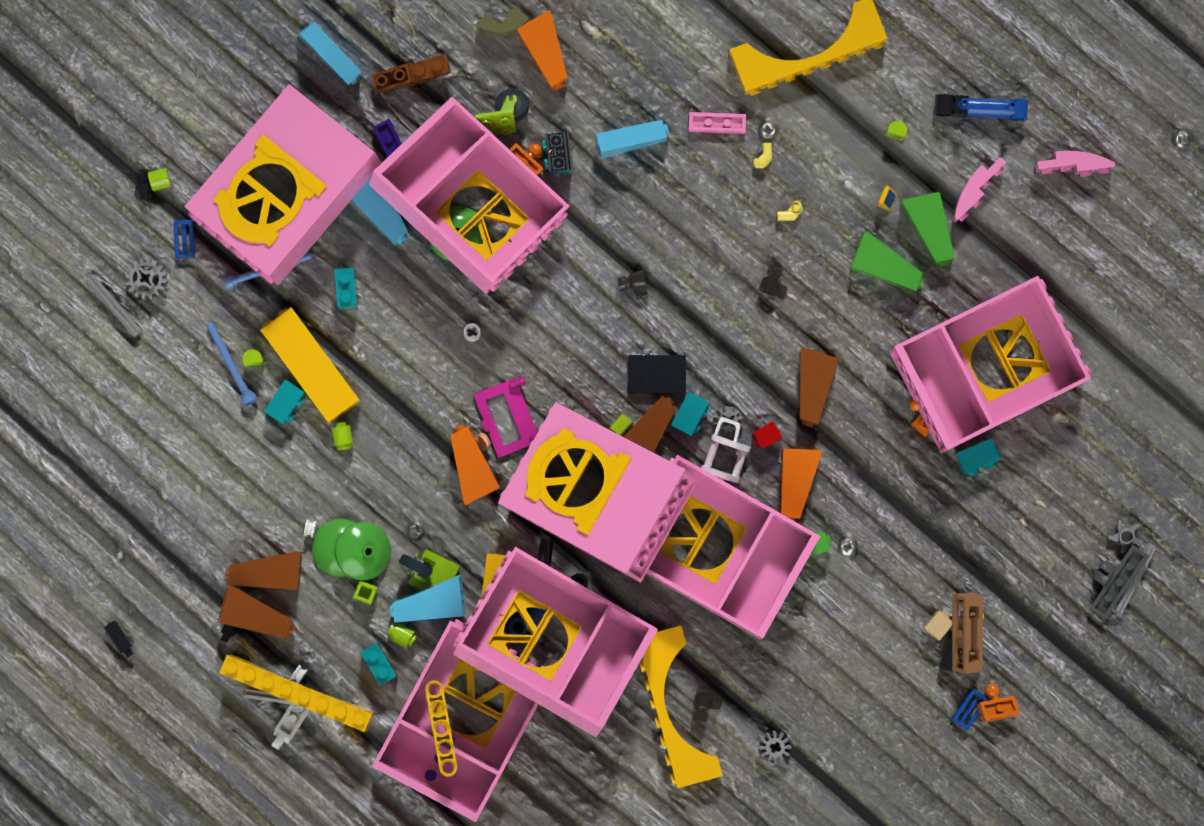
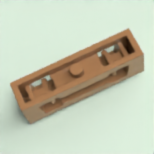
M971 592L953 594L952 671L968 674L983 671L982 594ZM959 604L963 605V611H960V614H963V618L959 617ZM958 648H963V650H960L963 659L958 660Z

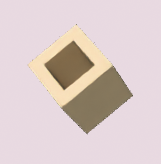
M937 610L922 629L934 639L940 641L952 626V616L945 610L942 612Z

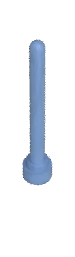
M307 252L298 263L310 260L312 253ZM252 270L237 276H230L228 274L222 277L226 289L229 291L235 289L234 286H238L237 283L261 275Z
M209 322L207 329L242 393L241 401L243 405H251L258 400L254 392L252 393L251 390H248L216 327L212 322Z

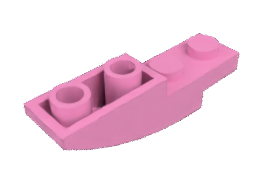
M1057 151L1052 155L1053 160L1039 161L1034 165L1035 172H1041V174L1053 173V170L1060 169V172L1072 170L1071 168L1073 167L1074 175L1080 174V177L1092 175L1091 172H1099V174L1110 173V170L1115 167V163L1107 158L1080 151Z
M1001 157L988 170L981 165L968 180L956 202L952 218L954 223L958 220L962 222L969 215L967 211L972 206L976 208L983 202L981 197L984 193L980 188L984 190L991 183L989 179L993 175L997 177L1005 170L1002 166L1006 162Z

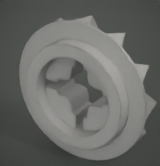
M725 406L715 413L713 417L715 430L719 419L723 417L722 415L727 418L734 415L733 421L739 422L742 429L743 416L736 408ZM730 425L721 426L719 434L725 437L735 436L736 426L733 425L734 428Z

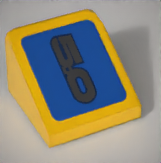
M885 186L877 206L890 211L897 196L896 192L889 186Z

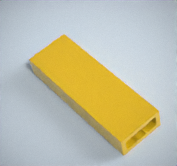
M285 308L278 313L279 317L275 320L270 319L266 321L260 331L326 421L331 424L361 401L292 308Z

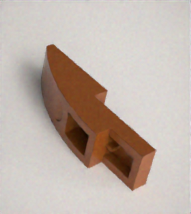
M442 54L371 75L376 93L433 81L437 77L450 74L451 70L447 55Z

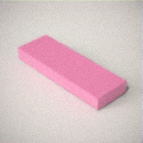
M689 112L688 132L745 134L746 114Z

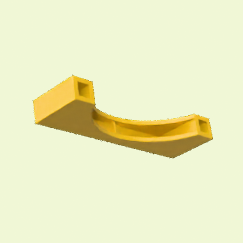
M861 0L853 3L850 20L842 36L827 50L813 57L801 60L776 59L760 53L748 43L730 49L728 54L744 95L750 94V96L760 93V89L766 87L772 89L784 80L786 83L791 82L798 75L803 74V76H807L813 73L814 69L819 67L821 70L828 68L835 61L839 63L844 62L851 55H863L867 52V49H879L884 46L888 38L873 0Z
M681 625L656 632L642 660L639 662L641 671L646 672L647 679L644 680L646 690H651L653 698H649L652 710L656 709L657 717H654L657 729L661 728L663 735L659 736L662 747L667 748L668 754L665 755L667 766L671 765L673 773L670 774L672 784H676L677 788L723 776L718 757L703 753L683 740L673 727L666 710L664 699L666 675L671 662L686 645Z
M226 655L219 672L222 675L363 732L369 730L375 715L373 711L303 686L235 655Z

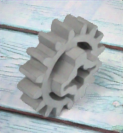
M150 258L146 262L140 259V264L133 262L134 268H128L131 273L130 275H125L127 279H130V281L126 282V285L131 286L129 292H135V297L138 298L142 295V299L146 300L147 296H149L153 300L154 294L160 296L159 290L165 291L162 285L168 283L163 278L167 276V273L161 272L164 269L162 265L157 267L158 261L155 260L152 264ZM144 267H151V268H154V269H151V270L147 271V270H144L143 268H144ZM137 273V280L134 282V278ZM142 273L149 277L150 284L144 281ZM159 277V282H158V284H157V286H156V285H155V283H156V278ZM149 288L151 291L144 292L140 291V289Z

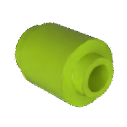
M346 422L334 424L335 428H331L334 446H337V451L352 448L351 426H346Z
M393 623L387 633L391 641L405 648L412 647L417 639V636H415L416 631L401 623Z

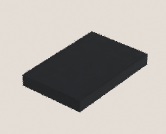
M628 355V394H686V355Z

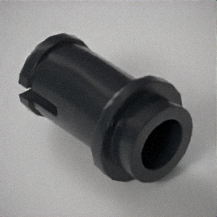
M147 175L135 177L136 181L134 183L137 184L140 200L152 198Z

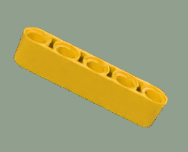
M433 680L426 685L427 703L439 769L442 775L450 777L457 771L456 756L443 686L439 681ZM433 684L438 685L440 688V692L437 695L429 693V687ZM435 704H441L444 708L443 712L439 715L434 714L432 711V707ZM439 723L447 726V731L444 734L436 732V726ZM448 743L451 747L450 752L447 754L441 753L439 750L440 744ZM451 762L454 765L452 773H445L443 771L444 763Z

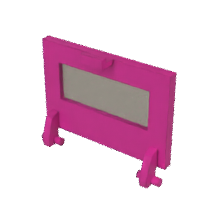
M523 375L519 376L520 380L518 381L514 378L473 394L483 421H481L485 432L488 431L498 458L528 447L537 435V430L519 388L520 384L523 387L527 386Z

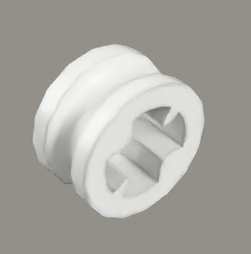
M474 323L467 324L464 328V337L470 342L477 341L481 336L479 326ZM475 328L477 335L469 337L467 330Z
M306 520L304 536L310 535L311 538H314L317 521L310 522V520Z
M299 665L290 679L300 683L308 670H303L302 666Z

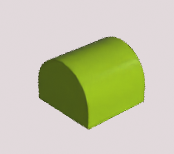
M893 121L888 126L885 136L902 141L906 137L907 127L902 121Z
M167 168L148 172L153 192L172 187Z
M248 350L243 355V365L246 368L265 364L262 354L257 350Z
M621 414L609 429L623 437L633 427V423L624 414Z
M360 580L353 599L372 605L378 587Z

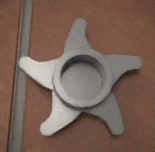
M1121 520L1117 521L1118 532L1113 536L1109 535L1108 539L1119 541L1121 545L1120 553H1124L1129 544L1134 543L1137 546H1141V543L1134 534L1135 530L1139 528V524L1126 528Z

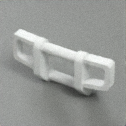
M725 417L719 419L715 433L711 437L712 443L705 463L701 466L703 470L719 477L723 481L725 479L739 483V476L747 452H750L751 446L738 442L741 429L739 422ZM723 422L736 426L734 441L718 436ZM719 443L740 450L732 474L711 468Z

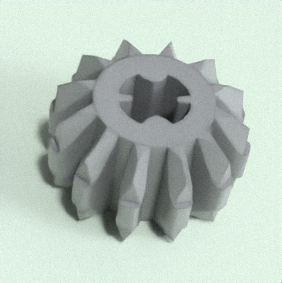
M772 731V737H770L769 733H765L768 740L760 738V741L765 743L764 746H758L760 750L765 749L760 756L764 757L768 754L766 762H769L772 757L774 764H777V757H779L781 762H784L782 754L790 755L785 751V749H791V745H785L789 738L781 740L784 736L782 732L778 738L776 731ZM776 742H778L779 745L777 746L780 747L779 750L771 752V743L775 744Z

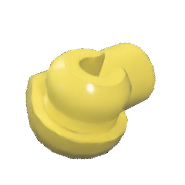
M772 143L762 144L763 154L753 161L755 168L763 169L772 161Z
M794 201L787 211H778L777 221L795 220L802 212L801 202Z

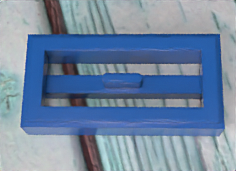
M174 221L175 259L195 258L194 221ZM180 224H182L183 254H180L179 245ZM186 224H189L190 254L187 252Z
M972 688L951 720L968 731L980 713L978 707L965 725L963 722L979 698L983 699L981 702L988 701L989 699ZM973 694H975V698L973 699V701L971 702V704L969 705L961 719L958 720L957 718L959 717V715L961 714V712L963 711V709L965 708Z

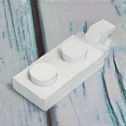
M290 705L274 729L273 735L276 736V739L271 746L279 750L284 742L288 744L310 710L301 706Z

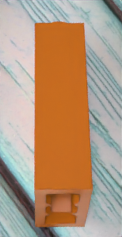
M548 10L517 28V34L552 91L555 88L560 90L565 87L568 77L552 14Z
M461 424L453 428L454 432L450 436L463 502L466 506L499 489L500 485L469 425L464 427Z
M782 449L780 513L793 521L801 518L822 450Z

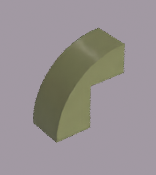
M514 7L501 24L485 13L476 23V28L491 36H509L517 33V28L529 22V18Z

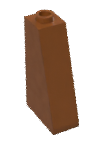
M804 347L799 352L798 420L802 421V425L813 427V425L817 426L819 424L839 358Z
M662 396L623 437L654 453L676 411L674 407L676 404L668 396L666 398Z
M296 551L229 565V569L225 571V581H228L227 585L299 591L302 552Z
M232 585L226 586L217 623L288 639V635H292L294 624H291L292 620L236 587Z

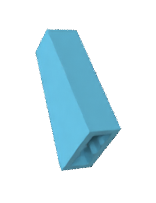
M314 21L310 22L297 34L345 85L350 83L354 85L361 78L359 74L362 71Z
M658 120L596 134V144L600 158L603 159L666 142L667 136L670 134L667 124L663 125V121Z
M370 177L351 201L394 246L397 244L401 245L407 240L409 232L400 214L369 185Z
M457 575L395 600L392 606H390V615L394 617V622L464 616L466 611L462 575Z

